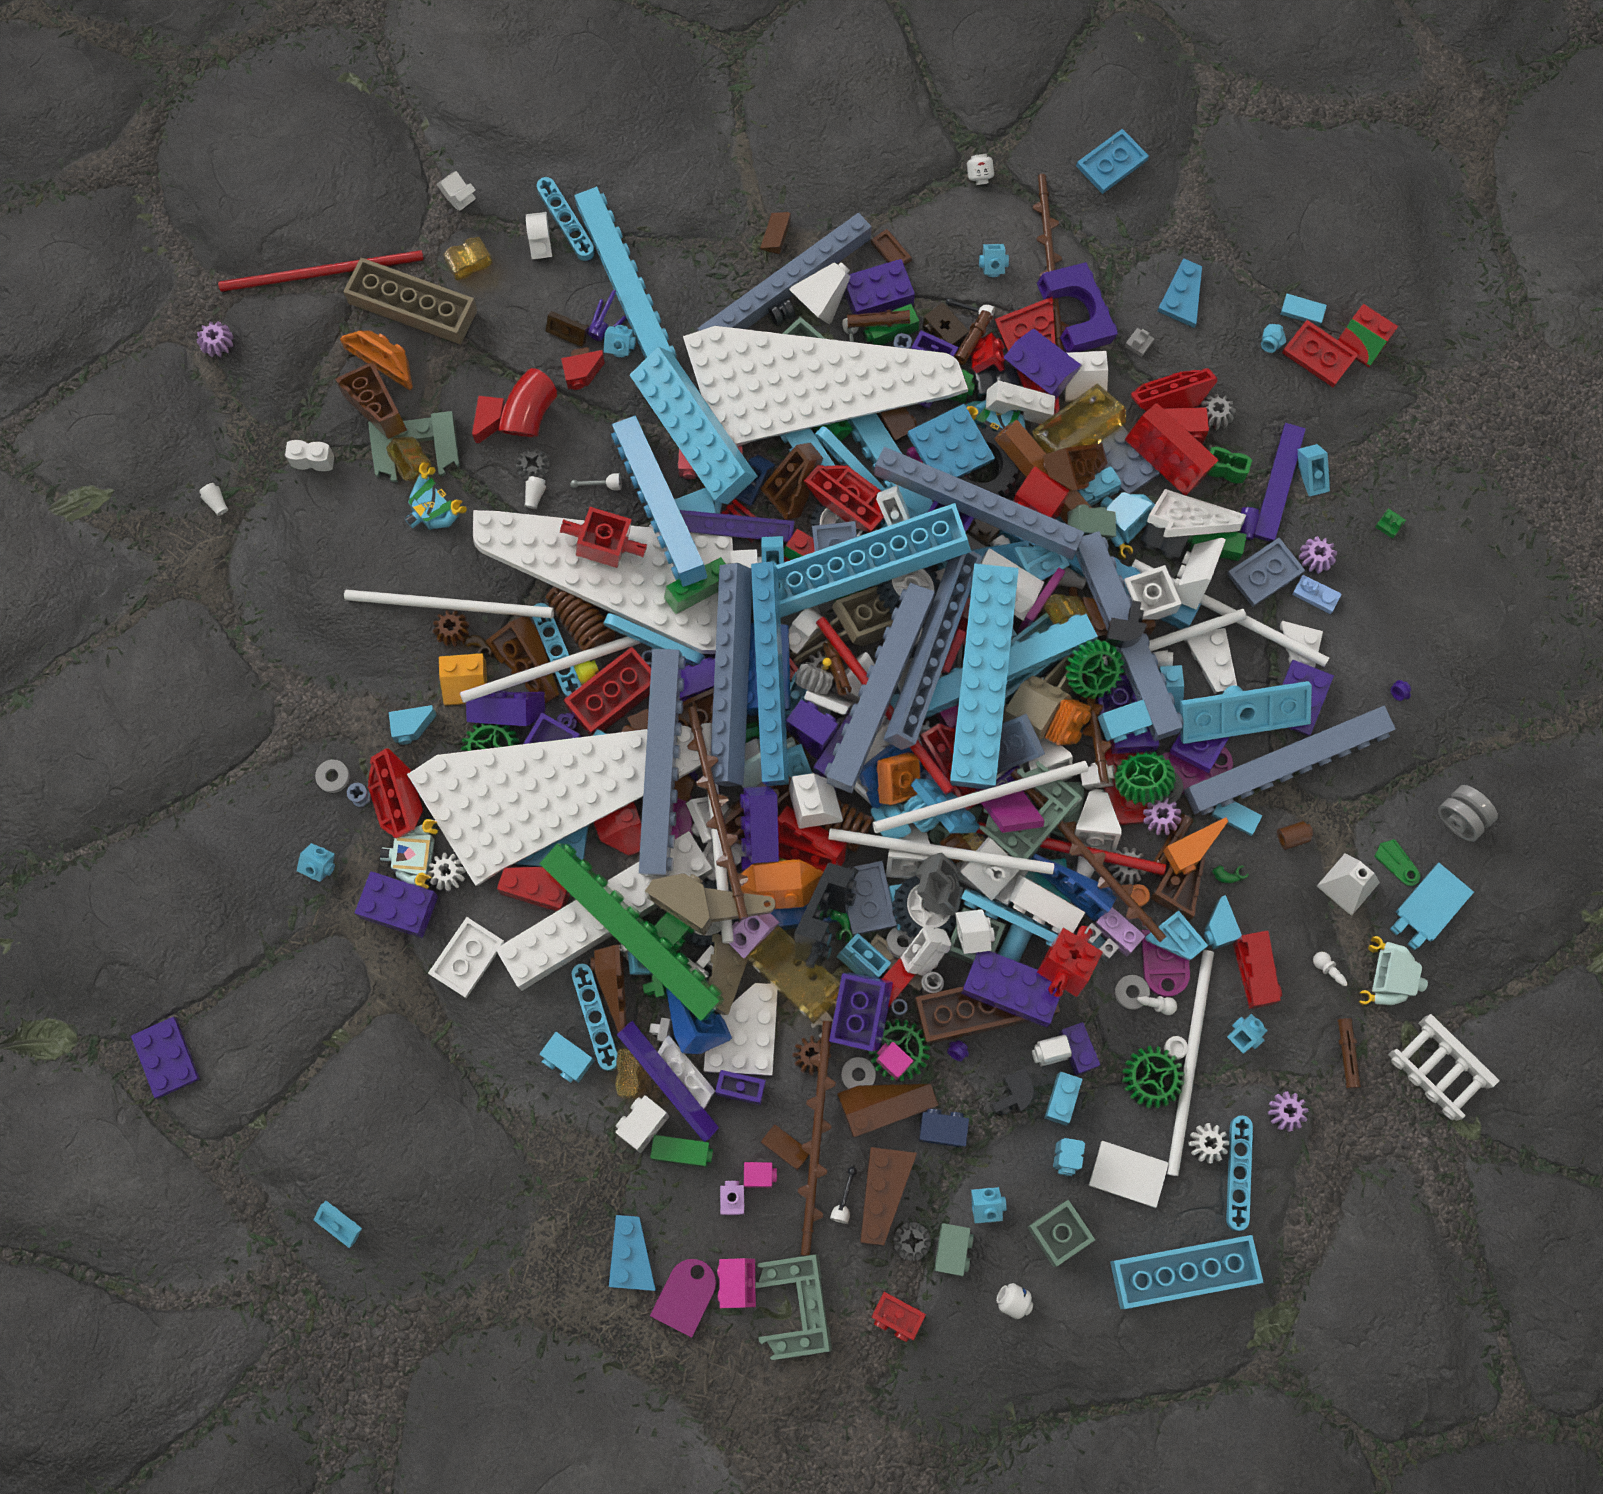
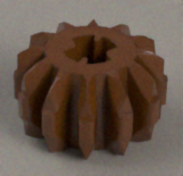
M446 610L444 617L438 614L440 621H433V625L436 627L433 629V634L437 635V641H443L445 646L452 642L453 646L456 647L458 640L464 643L463 636H469L467 628L470 625L469 622L465 621L466 617L464 614L459 615L458 611L455 610L451 615L449 610Z
M814 1036L810 1037V1043L805 1038H802L801 1041L804 1046L796 1044L795 1048L800 1052L793 1053L794 1058H801L794 1063L795 1066L803 1064L801 1068L802 1073L806 1071L807 1067L810 1068V1075L814 1074V1068L818 1071V1067L811 1063L810 1058L805 1055L806 1053L809 1054L810 1050H814V1053L817 1055L820 1053L821 1047L819 1046L821 1038L816 1044L814 1043Z

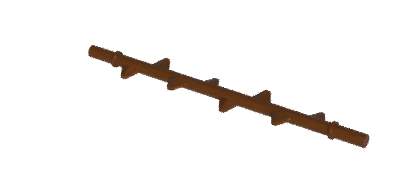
M1045 174L1038 175V196L1040 202L1033 205V210L1042 214L1044 234L1038 236L1037 241L1045 246L1047 270L1040 273V277L1045 272L1055 270V264L1062 260V257L1053 250L1051 230L1059 225V221L1050 217L1049 192H1047ZM1055 298L1053 299L1055 345L1064 351L1060 336L1066 327L1069 326L1061 321L1059 299Z
M1070 587L1068 589L1071 603L1070 610L1073 616H1081L1082 607L1079 604L1077 588ZM1082 673L1083 682L1087 684L1086 674ZM1080 695L1079 699L1087 701V706L1091 708L1089 711L1091 713L1090 724L1083 730V734L1093 737L1096 756L1095 764L1098 768L1100 784L1105 785L1109 783L1106 767L1107 759H1105L1104 754L1112 747L1111 742L1102 741L1098 715L1104 707L1102 704H1096L1095 699L1084 698Z
M689 707L687 711L694 739L687 745L688 750L698 752L704 776L696 784L697 787L707 789L714 815L706 825L708 828L718 831L723 855L716 861V865L727 868L733 892L732 898L735 900L739 920H744L748 918L741 887L748 881V876L739 874L736 870L731 846L738 841V836L727 833L721 807L728 802V797L717 794L711 770L718 762V757L707 754L702 734L703 728L700 726L696 707Z
M1017 769L1010 774L1015 781L1023 779L1017 774ZM1034 788L1024 790V793H1027L1040 809L1047 802V799ZM1062 820L1057 828L1072 844L1069 854L1071 856L1082 855L1100 875L1097 885L1099 889L1111 887L1129 907L1126 918L1128 920L1138 918L1143 923L1142 925L1146 926L1159 942H1162L1167 936L1152 921L1153 918L1149 917L1131 897L1133 885L1121 886L1103 866L1106 854L1104 852L1092 854L1074 833L1077 823L1075 821L1065 823Z
M824 1020L821 1043H819V1046H821L820 1053L810 1057V1062L818 1067L816 1096L806 1100V1105L814 1110L812 1140L802 1145V1149L810 1155L808 1184L798 1188V1193L806 1198L801 1255L805 1256L810 1255L812 1232H814L813 1222L823 1218V1213L815 1208L817 1178L827 1174V1169L819 1164L821 1134L831 1129V1125L823 1119L826 1090L835 1087L836 1084L835 1081L827 1076L832 1021Z

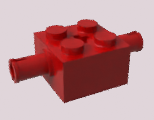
M589 507L586 519L582 525L563 519V524L560 527V533L578 537L576 556L618 568L622 554L625 552L644 558V553L647 549V544L629 540L628 536L632 519L593 507Z
M1088 926L1079 927L1076 935L1063 927L1052 942L1037 971L1038 974L1052 982L1048 988L1051 995L1056 988L1055 997L1062 996L1064 990L1077 997L1088 983L1103 951L1088 943L1093 934L1091 928L1085 934Z

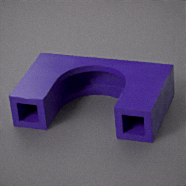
M1086 262L1045 272L1041 275L1036 284L1043 300L1052 296L1053 299L1070 296L1083 302L1089 311V321L1066 327L1060 336L1067 353L1081 352L1112 343L1118 334L1117 327L1109 315V309L1101 297V291L1097 287L1093 279V273Z

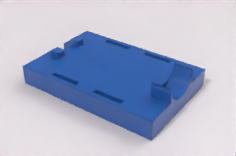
M889 744L863 766L859 779L862 786L868 787L869 791L866 792V795L872 807L878 809L883 805V803L879 802L878 760L907 752L913 753L909 747L901 750ZM920 762V773H922L924 770Z

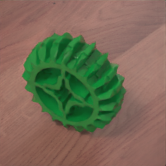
M1096 639L1094 642L1086 641V647L1079 644L1080 650L1078 652L1072 650L1074 657L1067 658L1071 664L1065 666L1066 670L1069 671L1065 675L1070 680L1068 682L1069 686L1074 689V692L1084 698L1095 699L1096 696L1103 698L1104 692L1111 694L1110 688H1117L1116 681H1122L1119 674L1124 672L1121 666L1125 663L1120 659L1121 653L1117 651L1115 646L1109 645L1106 641L1101 642ZM1103 654L1107 657L1108 665H1104ZM1082 673L1086 674L1087 684H1084L1082 680Z
M481 723L482 727L480 728L473 725L475 730L473 733L467 731L469 738H463L462 741L465 746L461 747V751H474L475 748L482 750L488 747L491 748V746H494V748L501 747L499 746V736L504 737L508 741V746L518 745L520 740L519 738H514L516 732L514 730L510 731L509 725L503 727L502 724H496V726L495 724H489L486 726L485 723ZM490 735L488 739L480 740L484 736Z
M1147 751L1141 755L1137 752L1136 756L1129 755L1128 760H1122L1121 765L1117 766L1115 775L1116 788L1121 797H1125L1127 802L1133 800L1135 805L1139 802H1142L1143 806L1147 802L1154 805L1155 800L1162 802L1163 797H1169L1170 791H1173L1176 782L1175 770L1171 766L1170 761L1165 760L1163 755L1157 757L1156 752L1151 755Z
M896 1019L895 1027H892L890 1021L886 1022L887 1030L884 1028L882 1044L886 1043L889 1046L894 1042L899 1047L906 1041L903 1051L913 1060V1064L899 1077L900 1082H903L904 1074H907L908 1079L911 1080L913 1078L911 1071L919 1075L921 1072L917 1066L921 1068L926 1067L925 1062L921 1061V1059L929 1060L930 1056L923 1052L929 1051L930 1046H923L925 1038L920 1039L919 1037L923 1034V1031L920 1029L917 1033L914 1032L917 1026L915 1023L912 1024L910 1029L907 1028L908 1020H904L903 1026H900L899 1019ZM893 1033H905L899 1041L886 1038ZM911 1037L917 1044L918 1057L914 1056L908 1049V1042ZM879 1050L869 1051V1055H876V1057L871 1059V1064L877 1063V1058L879 1057L877 1052ZM879 1064L875 1070L878 1072L883 1067ZM884 1070V1072H883V1074H882V1077H884V1078H885V1077L887 1076V1074H888V1072H887L886 1070ZM891 1075V1081H894L895 1078Z
M1151 1046L1146 1048V1053L1142 1048L1138 1049L1139 1056L1132 1053L1130 1056L1133 1061L1127 1060L1125 1062L1130 1069L1124 1068L1122 1070V1073L1129 1075V1077L1122 1079V1082L1130 1083L1125 1088V1091L1133 1090L1134 1093L1130 1095V1098L1134 1099L1138 1096V1105H1141L1146 1100V1108H1150L1153 1102L1154 1107L1158 1109L1161 1105L1160 1101L1164 1106H1168V1099L1172 1102L1176 1100V1096L1173 1093L1179 1095L1182 1092L1177 1087L1184 1085V1081L1178 1079V1077L1185 1075L1184 1072H1177V1069L1182 1064L1174 1065L1173 1061L1177 1057L1174 1055L1169 1059L1167 1057L1169 1050H1165L1161 1054V1047L1159 1046L1156 1047L1154 1053ZM1149 1059L1158 1060L1166 1067L1158 1069L1152 1062L1150 1063ZM1142 1061L1144 1076L1136 1081V1069ZM1163 1073L1156 1079L1157 1083L1155 1082V1080H1148L1144 1082V1080L1149 1078L1148 1076H1150L1151 1074L1155 1075ZM1170 1074V1086L1164 1092L1162 1081L1164 1076ZM1150 1086L1154 1092H1157L1158 1096L1147 1094L1140 1087Z

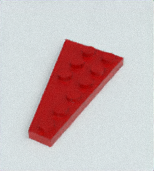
M1053 296L995 319V324L1007 352L1018 339L1033 328L1055 344ZM1017 370V376L1022 387L1048 394ZM1059 396L1055 399L1054 415L1043 424L1038 423L1040 429L1060 422Z

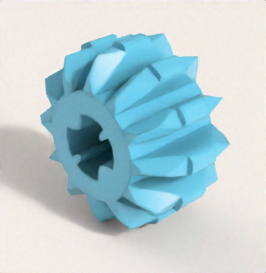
M918 794L911 797L904 804L905 812L927 807V804ZM933 816L913 823L921 832L926 833L935 828L940 820Z

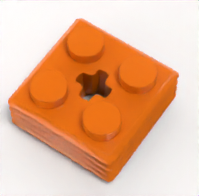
M1061 700L1045 734V739H1049V741L1056 743V745L1077 744L1082 735L1080 730L1083 724H1086L1091 717L1089 712L1090 706L1079 702V700Z
M907 752L878 760L877 773L880 803L894 805L905 802L918 794L911 786L915 779H920V761L915 754Z

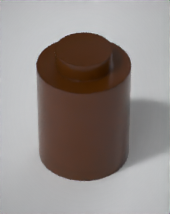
M1304 821L1277 830L1279 843L1284 850L1311 842V837L1313 836L1311 825L1306 824Z

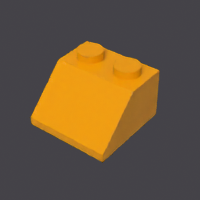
M483 654L439 657V678L444 706L466 704V702L463 703L460 692L487 684V667Z

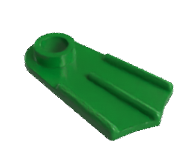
M1393 839L1380 843L1374 857L1403 884L1407 886L1416 885L1420 880V873L1398 842ZM1412 872L1414 879L1408 878L1407 873Z

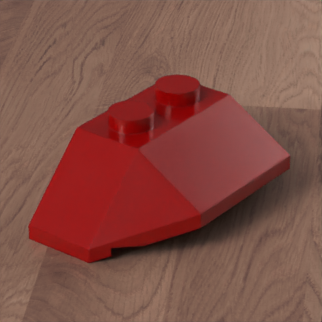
M1209 368L1202 369L1201 371H1182L1142 384L1131 393V397L1140 408L1146 411L1156 403L1163 409L1193 408L1201 404L1217 383V377Z
M817 465L804 480V483L822 505L845 522L855 521L856 529L873 532L884 519L876 500L877 494L881 490L849 466Z
M939 723L920 734L924 749L950 782L956 729ZM953 786L954 789L951 791L957 797L975 793L976 788ZM971 805V806L964 807V808H965L966 810H969L970 808H972V807L975 806V805Z
M386 748L371 757L370 764L372 765L369 772L368 789L380 827L397 839L415 829L423 808L418 792L407 775L411 772V769L389 748Z
M634 801L594 822L601 842L628 856L640 852L642 824Z

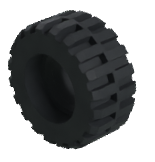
M976 425L995 457L993 462L997 467L998 474L993 481L987 483L973 482L965 475L959 479L1007 498L1017 482L1020 469L994 440L1001 431H992V427L987 425L985 429L981 428L980 425Z

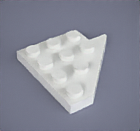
M1165 489L1150 512L1147 522L1152 523L1158 528H1166L1164 537L1240 531L1246 515Z
M755 983L732 1003L729 1015L720 1014L728 1027L732 1039L705 1052L704 1072L720 1073V1070L745 1075L772 1076L778 984Z

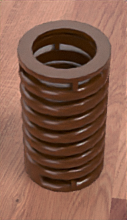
M553 587L545 597L546 603L554 608L556 617L560 619L561 624L564 625L569 635L574 638V642L578 644L581 651L614 640L616 632L603 624L605 617L600 614V610L596 608V605L564 590L559 592L560 589L557 587Z
M837 800L840 808L842 802ZM843 804L840 810L842 819H844L849 809L848 804ZM853 807L844 821L819 826L828 832L832 828L868 834L874 818L866 814L864 816L863 812H859L851 824L857 812L856 808ZM845 842L847 843L846 848L854 853H857L861 847V844Z

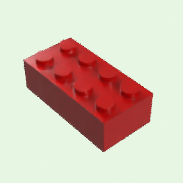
M1157 403L1141 416L1124 439L1185 496L1200 484L1219 461Z
M631 647L564 699L566 708L574 715L590 736H593L597 729L603 732L650 695L651 668L636 650Z

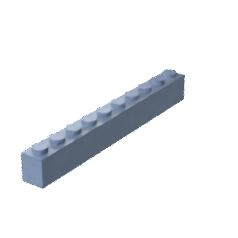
M857 213L701 325L698 331L713 326L746 330L769 313L768 307L772 305L777 306L782 300L793 296L794 294L789 290L792 286L834 262L836 264L868 242L871 239V225L860 213Z
M887 447L883 448L875 464V476L945 506L955 503L959 512L1073 560L1083 538L1084 532Z
M1100 531L1083 536L1075 555L1108 630L1111 618L1128 619L1132 599L1129 594L1126 595L1124 580L1121 575L1118 576L1116 571V561L1108 553L1107 540L1105 537L1102 538ZM1144 633L1135 645L1127 648L1116 647V649L1122 655L1120 659L1125 663L1122 666L1137 701L1144 700L1152 721V725L1148 728L1155 742L1178 734L1184 723L1181 714L1175 710L1174 697L1171 692L1168 693L1165 686L1167 684L1166 678L1158 670L1157 657L1154 653H1151L1148 636Z
M974 551L952 558L946 565L883 739L901 750L915 745L972 586L974 563L980 564L982 556Z
M740 563L720 565L711 740V756L718 757V762L711 770L715 784L725 787L744 785L752 572L751 568Z
M910 583L907 589L902 590L899 598L901 605L899 608L895 607L891 620H893L892 626H887L884 632L883 639H885L883 646L879 645L875 654V658H877L875 665H870L866 677L869 679L867 684H862L858 694L861 698L858 704L854 703L850 712L852 719L849 724L845 723L842 730L843 740L841 744H836L833 751L834 761L833 763L829 762L824 775L827 776V784L850 793L853 792L932 606L935 591Z
M652 649L639 874L669 876V871H673L674 859L670 857L671 848L675 846V835H672V826L676 825V812H673V803H677L678 792L674 790L675 781L679 779V768L676 767V758H680V745H677V736H681L682 725L678 723L679 714L683 712V701L680 700V692L684 691V678H681V670H685L686 665L685 656H682L680 650Z
M1384 705L1192 785L1183 791L1193 813L1201 812L1202 815H1206L1215 811L1214 806L1218 804L1225 807L1234 803L1233 798L1241 796L1244 799L1253 795L1254 789L1260 787L1261 791L1274 786L1273 781L1280 779L1282 783L1293 778L1292 773L1299 771L1300 774L1312 770L1311 765L1319 763L1320 766L1331 762V757L1335 755L1341 758L1351 754L1350 749L1354 747L1360 750L1370 746L1369 741L1377 739L1378 742L1390 737L1389 733L1394 731L1395 727Z

